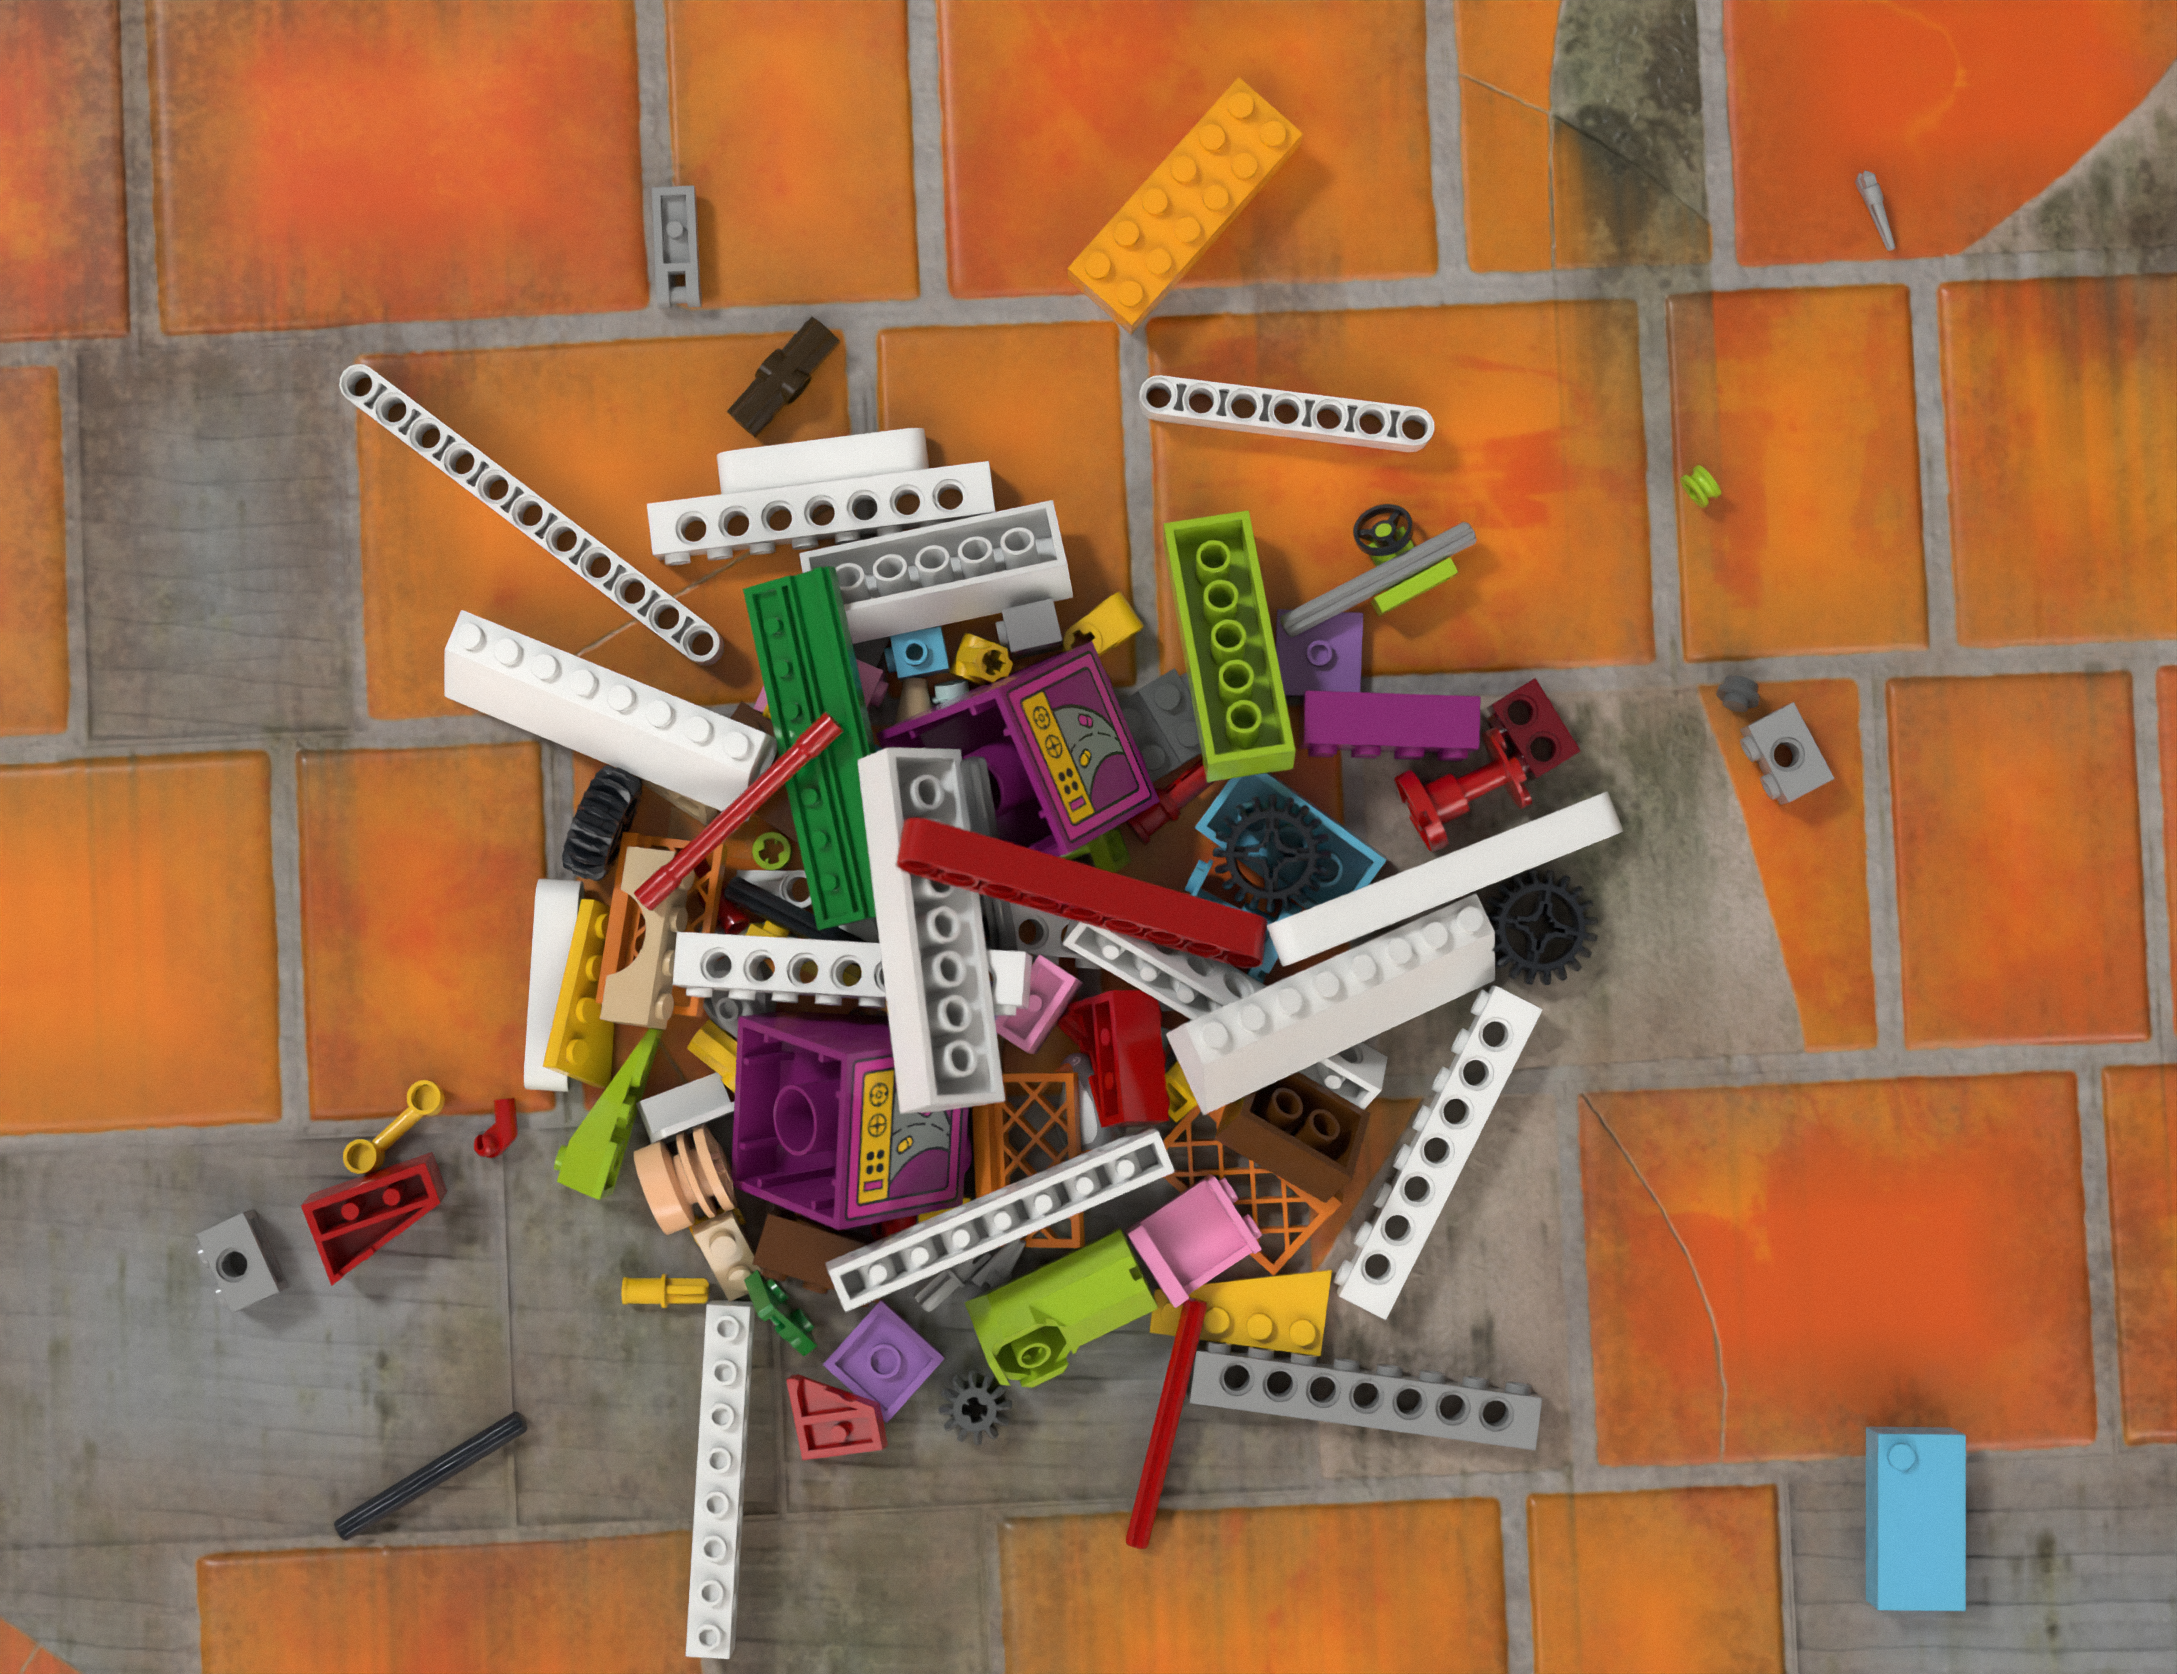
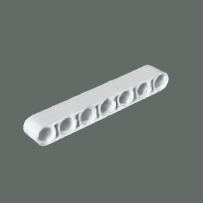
M1163 375L1148 378L1142 384L1139 393V407L1142 413L1147 418L1155 421L1403 452H1417L1423 449L1431 439L1435 429L1431 414L1418 407ZM1153 389H1163L1169 394L1170 402L1162 408H1156L1148 403L1146 396ZM1196 394L1207 395L1211 399L1213 407L1206 413L1195 412L1189 405L1191 397ZM1239 399H1245L1253 404L1255 413L1249 418L1242 419L1233 413L1231 405ZM1283 404L1292 406L1297 412V419L1290 424L1279 422L1274 415L1276 407ZM1322 410L1334 411L1339 417L1340 424L1334 429L1323 428L1317 421V414ZM1365 415L1376 416L1382 424V430L1377 434L1365 433L1360 427V418ZM1408 420L1419 422L1424 429V436L1418 440L1409 439L1402 431V424Z

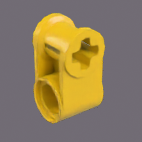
M1119 591L1096 606L1087 616L1076 622L1066 631L1062 652L1072 649L1075 642L1074 636L1078 635L1081 639L1089 637L1100 657L1110 649L1116 648L1130 639L1145 626Z

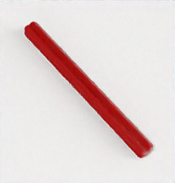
M1189 1297L1183 1303L1126 1535V1544L1133 1548L1146 1549L1149 1545L1207 1309V1303L1198 1298Z

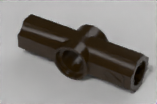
M811 316L783 349H776L765 359L755 374L756 379L726 412L747 432L756 437L785 404L790 405L803 393L812 380L811 375L840 343L839 339L820 321Z

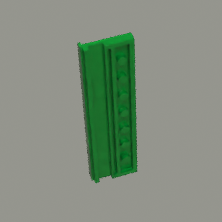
M820 566L813 568L809 572L795 576L789 575L744 588L743 593L779 756L781 757L796 743L797 738L825 712H828L844 730L817 757L810 759L786 782L817 929L826 930L876 917L858 760L876 753L837 572L835 567Z

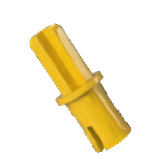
M662 1274L661 1278L623 1277L621 1289L622 1304H661V1308H667L668 1304H705L709 1299L710 1288L706 1278H668V1274Z

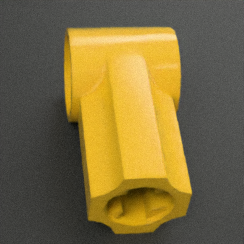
M964 633L949 673L960 679L968 680L970 683L983 686L986 682L994 683L1001 677H1008L1013 662L1008 657V648L978 636Z
M709 1019L691 1039L687 1049L721 1075V1081L735 1093L737 1039Z

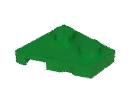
M758 1269L744 1280L755 1311L764 1322L770 1319L776 1325V1332L785 1341H788L803 1357L817 1347L811 1331L816 1327L814 1322L801 1307L794 1311L785 1301L789 1298V1295L777 1280L770 1279L767 1281Z

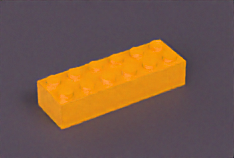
M1238 77L1067 268L1068 280L1132 335L1300 147L1303 133Z

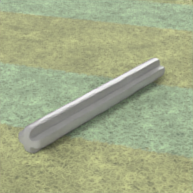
M1462 522L1282 615L1280 622L1285 633L1289 637H1295L1476 543L1475 532L1469 523Z

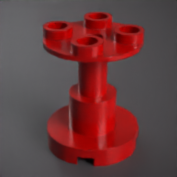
M1497 727L1482 733L1483 742L1491 762L1458 779H1455L1449 773L1422 786L1411 769L1394 777V783L1403 804H1407L1411 816L1409 818L1421 840L1432 853L1449 846V841L1443 827L1444 824L1470 812L1468 802L1502 785L1520 809L1533 803L1523 783L1527 780L1526 775L1516 757L1508 760L1504 753L1507 750V746Z

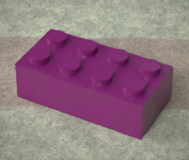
M1305 691L1300 697L1298 749H1308V757L1331 758L1337 754V750L1351 751V758L1377 759V756H1381V752H1394L1395 760H1420V758L1424 757V753H1437V761L1462 762L1463 759H1468V754L1479 749L1481 696Z

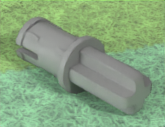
M985 1252L934 1274L914 1292L915 1300L927 1312L932 1311L957 1287L960 1286L963 1289L966 1286L963 1282L988 1259L990 1260L992 1258L991 1254Z

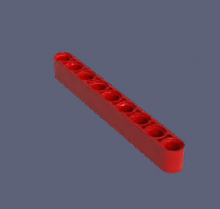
M908 818L903 822L896 866L906 873L1242 968H1256L1263 964L1268 921L1257 914L930 819Z

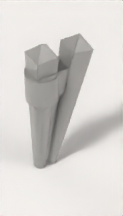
M1865 170L1863 174H1858L1855 184L1887 251H1890L1896 247L1882 202L1884 197L1880 185L1876 181L1875 174Z
M1018 1238L1005 1244L974 1274L971 1280L979 1287L984 1282L989 1283L990 1288L988 1291L1010 1281L1012 1277L1011 1272L1026 1245V1241Z

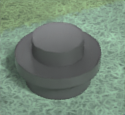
M1742 676L1726 677L1724 684L1718 686L1716 693L1717 697L1723 701L1724 707L1736 712H1746L1748 708H1755L1760 701V695L1757 693L1758 684Z

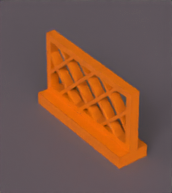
M622 833L595 1003L602 1004L606 977L625 969L636 959L641 951L642 939L646 934L645 918L642 909L632 896L621 890L627 847L648 849L662 847L679 853L691 841L644 836L639 833ZM720 844L711 852L714 853L711 871L701 879L694 872V885L688 890L686 902L699 892L705 900L706 906L704 914L694 922L688 915L687 928L684 932L700 933L699 929L702 927L701 933L715 934L728 846ZM691 997L690 1007L679 1006L674 1000L672 1014L702 1018L705 998Z
M1001 1071L1005 1101L972 1106L976 1199L1010 1185V1175L1018 1166L1028 1176L1036 1174L1037 1172L1025 1158L1037 1144L1053 1160L1046 1169L1065 1162L1067 1156L1068 1159H1072L1081 1155L1078 1072L1004 1073V1071ZM1006 1082H1018L1031 1095L1018 1110L1007 1100ZM1031 1082L1042 1083L1036 1088ZM1052 1082H1066V1101L1057 1110L1042 1093ZM1035 1101L1051 1116L1039 1132L1023 1117ZM1066 1111H1067V1120H1066V1118L1063 1116V1115L1066 1113ZM1016 1123L1032 1138L1020 1153L1009 1143L1008 1132ZM1056 1123L1068 1133V1145L1060 1154L1044 1138ZM1084 1211L1068 1217L1071 1220V1237H1059L1047 1226L1028 1234L1026 1237H1021L1020 1240L1026 1241L1025 1247H1085ZM1041 1231L1046 1237H1036V1236H1037V1235L1039 1234V1232Z
M1197 1104L1163 1139L1166 1150L1169 1147L1187 1146L1189 1170H1174V1173L1163 1178L1182 1193L1195 1184V1176L1220 1175L1221 1180L1225 1178V1175L1250 1174L1251 1197H1238L1239 1200L1234 1202L1233 1205L1252 1204L1253 1221L1261 1234L1284 1233L1285 1250L1275 1261L1262 1250L1256 1254L1250 1253L1257 1262L1274 1276L1328 1216L1331 1217L1342 1205L1344 1195L1338 1191L1324 1203L1277 1176L1281 1180L1282 1196L1257 1197L1256 1174L1272 1172L1262 1166L1255 1167V1162L1249 1160V1167L1225 1168L1222 1143L1216 1141L1215 1138L1193 1139L1192 1121L1201 1112ZM1225 1105L1207 1113L1216 1122L1217 1130ZM1186 1129L1187 1140H1176ZM1218 1145L1219 1168L1194 1169L1193 1146ZM1180 1177H1189L1190 1186ZM1287 1186L1297 1195H1287ZM1288 1202H1306L1318 1214L1308 1225H1289ZM1282 1203L1284 1226L1259 1227L1257 1204ZM1300 1232L1290 1243V1233Z

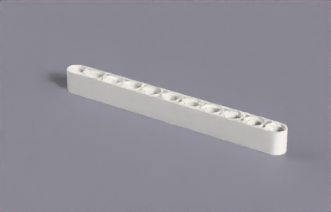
M355 364L343 371L339 384L342 394L387 430L690 660L699 665L708 666L716 663L721 658L724 652V642L721 635L675 598L373 369L364 364ZM362 378H371L372 388L370 392L361 397L356 396L354 392L356 383ZM397 403H405L406 414L404 418L398 422H390L388 418L390 408ZM430 429H439L440 440L438 444L432 448H423L422 437L424 433ZM472 454L474 457L472 470L465 474H458L456 471L457 460L462 455ZM506 480L509 485L506 496L499 500H492L489 495L491 485L495 481ZM533 505L541 506L543 514L540 522L533 526H526L523 521L525 510ZM566 531L575 532L577 542L574 548L567 552L559 551L557 547L559 536ZM599 557H608L611 562L609 573L601 578L593 577L591 574L593 561ZM635 582L644 584L645 595L643 599L635 604L627 603L624 597L626 588ZM668 608L677 609L679 613L677 625L669 630L661 629L658 623L661 612ZM709 634L714 641L712 650L703 656L694 654L692 649L694 639L698 635Z

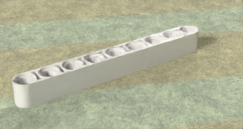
M1607 791L1269 924L1267 929L1282 967L1619 834L1624 830Z

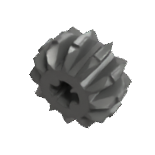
M972 1369L969 1371L968 1385L965 1384L959 1375H955L952 1378V1382L958 1392L949 1388L942 1390L941 1396L952 1402V1404L939 1406L938 1412L940 1415H954L944 1424V1429L950 1431L959 1425L961 1429L958 1433L957 1441L963 1442L968 1431L974 1432V1444L981 1445L983 1438L982 1430H985L991 1439L995 1440L998 1438L999 1433L993 1422L1001 1426H1008L1010 1419L998 1411L1011 1409L1012 1400H997L998 1397L1006 1392L1007 1386L999 1384L994 1389H991L993 1373L988 1372L982 1384L977 1383V1371ZM972 1397H978L979 1404L987 1405L988 1410L982 1409L980 1417H973V1413L969 1409L964 1410L963 1404L969 1405Z

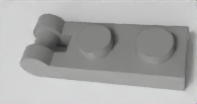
M695 186L653 187L652 210L658 309L672 308V304L687 303L688 307H701L702 291L700 284ZM670 275H685L686 286L671 287Z

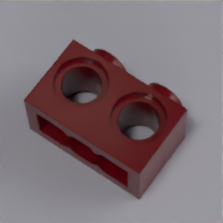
M1536 678L1486 708L1490 714L1486 718L1490 729L1498 728L1502 737L1506 739L1513 751L1508 755L1509 759L1516 757L1525 775L1527 774L1531 781L1581 752ZM1519 702L1526 706L1529 712L1526 724L1517 725L1509 719L1508 707L1511 703ZM1534 739H1544L1549 743L1551 756L1546 762H1540L1532 756L1530 747Z

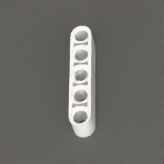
M905 428L731 450L716 455L721 494L929 469L925 430L923 428Z
M539 879L537 882L524 1062V1086L528 1090L563 1092L571 1090L573 1078L542 1066L581 899H584L583 881Z

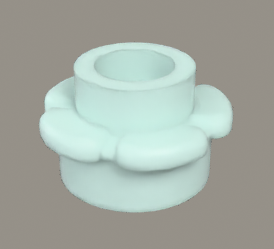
M952 680L934 685L936 697L932 698V702L935 704L943 703L969 692L968 680Z

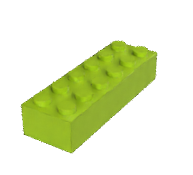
M1249 510L1164 523L1163 547L1207 782L1293 769L1296 750Z

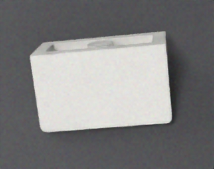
M717 1072L636 1103L651 1144L734 1112V1102H730L725 1086L721 1081V1076Z

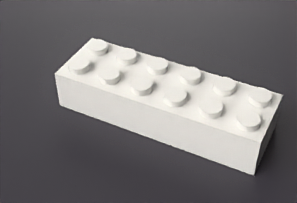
M1053 500L799 553L803 573L812 571L813 568L820 566L835 567L852 644L1002 613L1003 609L1053 598L1054 602L1073 598L1067 560Z

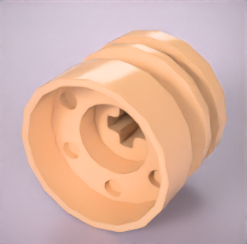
M705 1123L692 1128L696 1147L685 1131L676 1135L679 1154L675 1156L663 1140L634 1151V1162L645 1197L657 1223L666 1235L695 1224L694 1203L698 1202L703 1212L709 1218L716 1216L717 1206L714 1195L725 1212L737 1207V1198L733 1187L734 1182L731 1177L729 1161L722 1146L715 1140Z

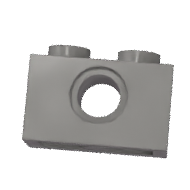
M1794 702L1740 729L1744 737L1740 739V744L1745 755L1751 762L1757 761L1764 776L1760 777V781L1766 794L1771 800L1777 798L1780 805L1789 803L1835 779ZM1779 744L1787 746L1792 753V761L1787 768L1778 765L1774 759V750Z
M254 1209L236 1215L196 1234L199 1244L196 1245L198 1256L206 1268L211 1267L217 1281L214 1284L216 1296L223 1307H229L231 1314L289 1288ZM235 1251L242 1253L247 1259V1269L244 1274L235 1272L231 1266V1257Z

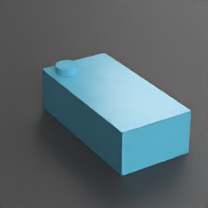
M1270 772L1231 778L1195 827V829L1221 848H1226L1227 843L1219 841L1215 838L1217 831L1231 834L1232 829L1225 825L1223 819L1228 815L1239 822L1242 818L1236 811L1238 804H1243L1247 811L1251 813L1254 811L1251 801L1252 797L1258 796L1261 800L1262 808H1268L1269 795L1276 794V808L1284 809L1287 797L1294 798V804L1290 811L1295 814L1299 812L1303 805H1307L1310 810L1303 820L1308 824L1316 817L1321 819V825L1312 830L1314 836L1328 833L1329 840L1325 843L1317 844L1318 850H1330L1331 858L1317 859V864L1328 868L1327 876H1320L1313 873L1312 878L1318 881L1321 887L1317 892L1311 890L1307 885L1302 888L1307 894V902L1301 903L1295 894L1290 896V898L1305 909H1310L1368 886L1386 862L1385 855ZM1266 818L1248 825L1239 835L1236 846L1260 843L1265 837ZM1279 819V833L1283 842L1292 846L1308 847L1303 834L1296 826L1286 820ZM1271 831L1270 842L1266 843L1267 848L1261 847L1259 853H1249L1267 857L1268 864H1270V875H1273L1274 864H1278L1277 858L1283 860L1285 854L1294 853H1284V851L1277 850L1276 843L1274 842V832ZM1238 859L1264 878V871L1259 864ZM1308 861L1284 864L1279 870L1278 888L1285 887L1296 881L1304 872Z
M1866 1427V1601L1877 1610L1966 1611V1435L1952 1427Z

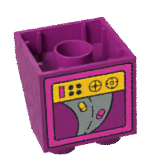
M1093 642L1010 673L1008 677H1001L994 683L989 682L876 733L882 749H960L962 760L971 756L984 757L987 762L999 839L1057 857L1074 851L1160 802L1146 770L1145 760L1137 749L1113 692L1111 680L1101 664Z
M775 1011L738 1016L731 1177L734 1182L733 1187L838 1230L963 1205L964 1173L969 1169L972 1159L971 1144L967 1136L968 1107L934 1112L900 1113L889 1016Z

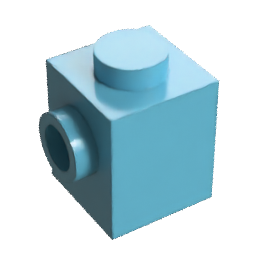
M941 626L890 636L892 647L884 648L889 673L897 672L900 682L907 678H923L949 673L950 666Z

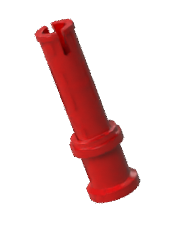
M1203 758L1163 790L1161 788L1155 789L1160 802L1125 821L1144 845L1151 842L1150 836L1167 822L1177 821L1179 819L1178 816L1181 815L1180 810L1216 782H1207Z

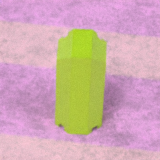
M1120 1227L1086 1243L1085 1247L1076 1248L964 1302L988 1365L1000 1385L1011 1386L1008 1380L1010 1379L1019 1380L1022 1387L1033 1388L1064 1373L1069 1365L1066 1357L1070 1350L1075 1355L1079 1346L1158 1309L1147 1280Z

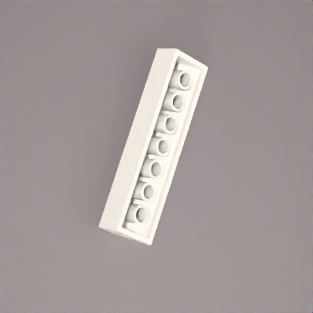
M461 610L445 647V697L616 768L619 767L635 776L722 812L772 765L778 751L776 738L463 610Z
M885 748L858 760L900 1113L943 1111L1005 1101L979 893L909 874L896 866L903 822L908 818L930 819L971 831L960 769L962 761L960 749Z
M1477 893L1183 1024L1167 1033L1166 1036L1202 1114L1205 1115L1494 981L1495 952L1491 950L1495 947V932Z

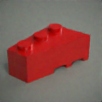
M1111 990L1069 1004L1071 1017H1079L1084 1038L1078 1040L1081 1053H1089L1094 1075H1090L1088 1081L1101 1128L1147 1127L1169 1121L1170 1097L1166 1091L1164 1069L1166 1054L1162 1047L1160 1026L1162 1010L1158 1000L1142 990Z
M433 1152L311 1193L302 1203L301 1208L331 1286L441 1203L448 1191Z

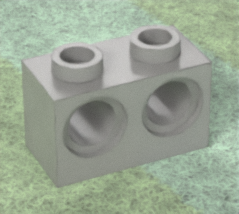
M1053 598L1003 609L1004 621L995 622L1000 645L1008 648V651L1011 650L1013 660L1053 652L1063 648Z

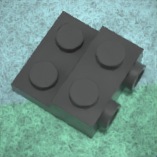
M1174 668L1118 703L1137 749L1145 760L1146 770L1152 783L1202 754L1187 672L1179 676Z

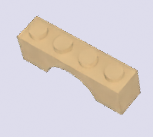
M627 847L621 890L632 896L642 909L646 923V934L642 949L636 959L625 969L606 977L600 1014L601 1020L666 1030L667 1020L671 1017L674 1008V999L671 994L677 932H684L687 925L688 915L685 906L688 890L692 887L694 881V869L653 911H649L639 902L634 895V891L661 866L671 861L678 852Z

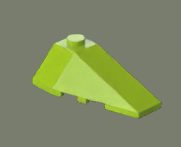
M648 1029L570 1138L568 1146L561 1145L554 1163V1170L560 1171L557 1178L558 1183L598 1200L613 1194L637 1117L638 1107L636 1103L642 1100L663 1029Z

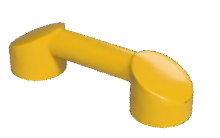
M428 1080L415 1082L408 1090L407 1103L409 1107L372 1141L356 1139L346 1146L343 1152V1162L346 1168L356 1174H370L378 1170L385 1160V1151L424 1115L434 1116L441 1112L445 1102L442 1088L437 1083Z

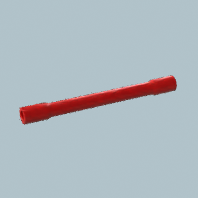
M828 712L823 713L797 738L796 743L671 861L661 866L634 891V895L639 902L649 911H653L681 884V881L796 772L830 745L844 731L840 724Z

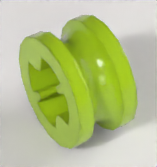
M1697 465L1692 469L1693 475H1684L1680 478V482L1689 497L1699 507L1705 508L1709 504L1708 499L1710 497H1719L1721 490L1710 473L1702 466Z
M767 832L759 836L754 842L752 849L754 860L760 867L766 870H781L786 867L793 853L789 840L776 832ZM775 839L774 844L778 845L781 842L784 847V851L778 854L779 862L770 864V858L764 861L761 856V852L767 849L766 841Z

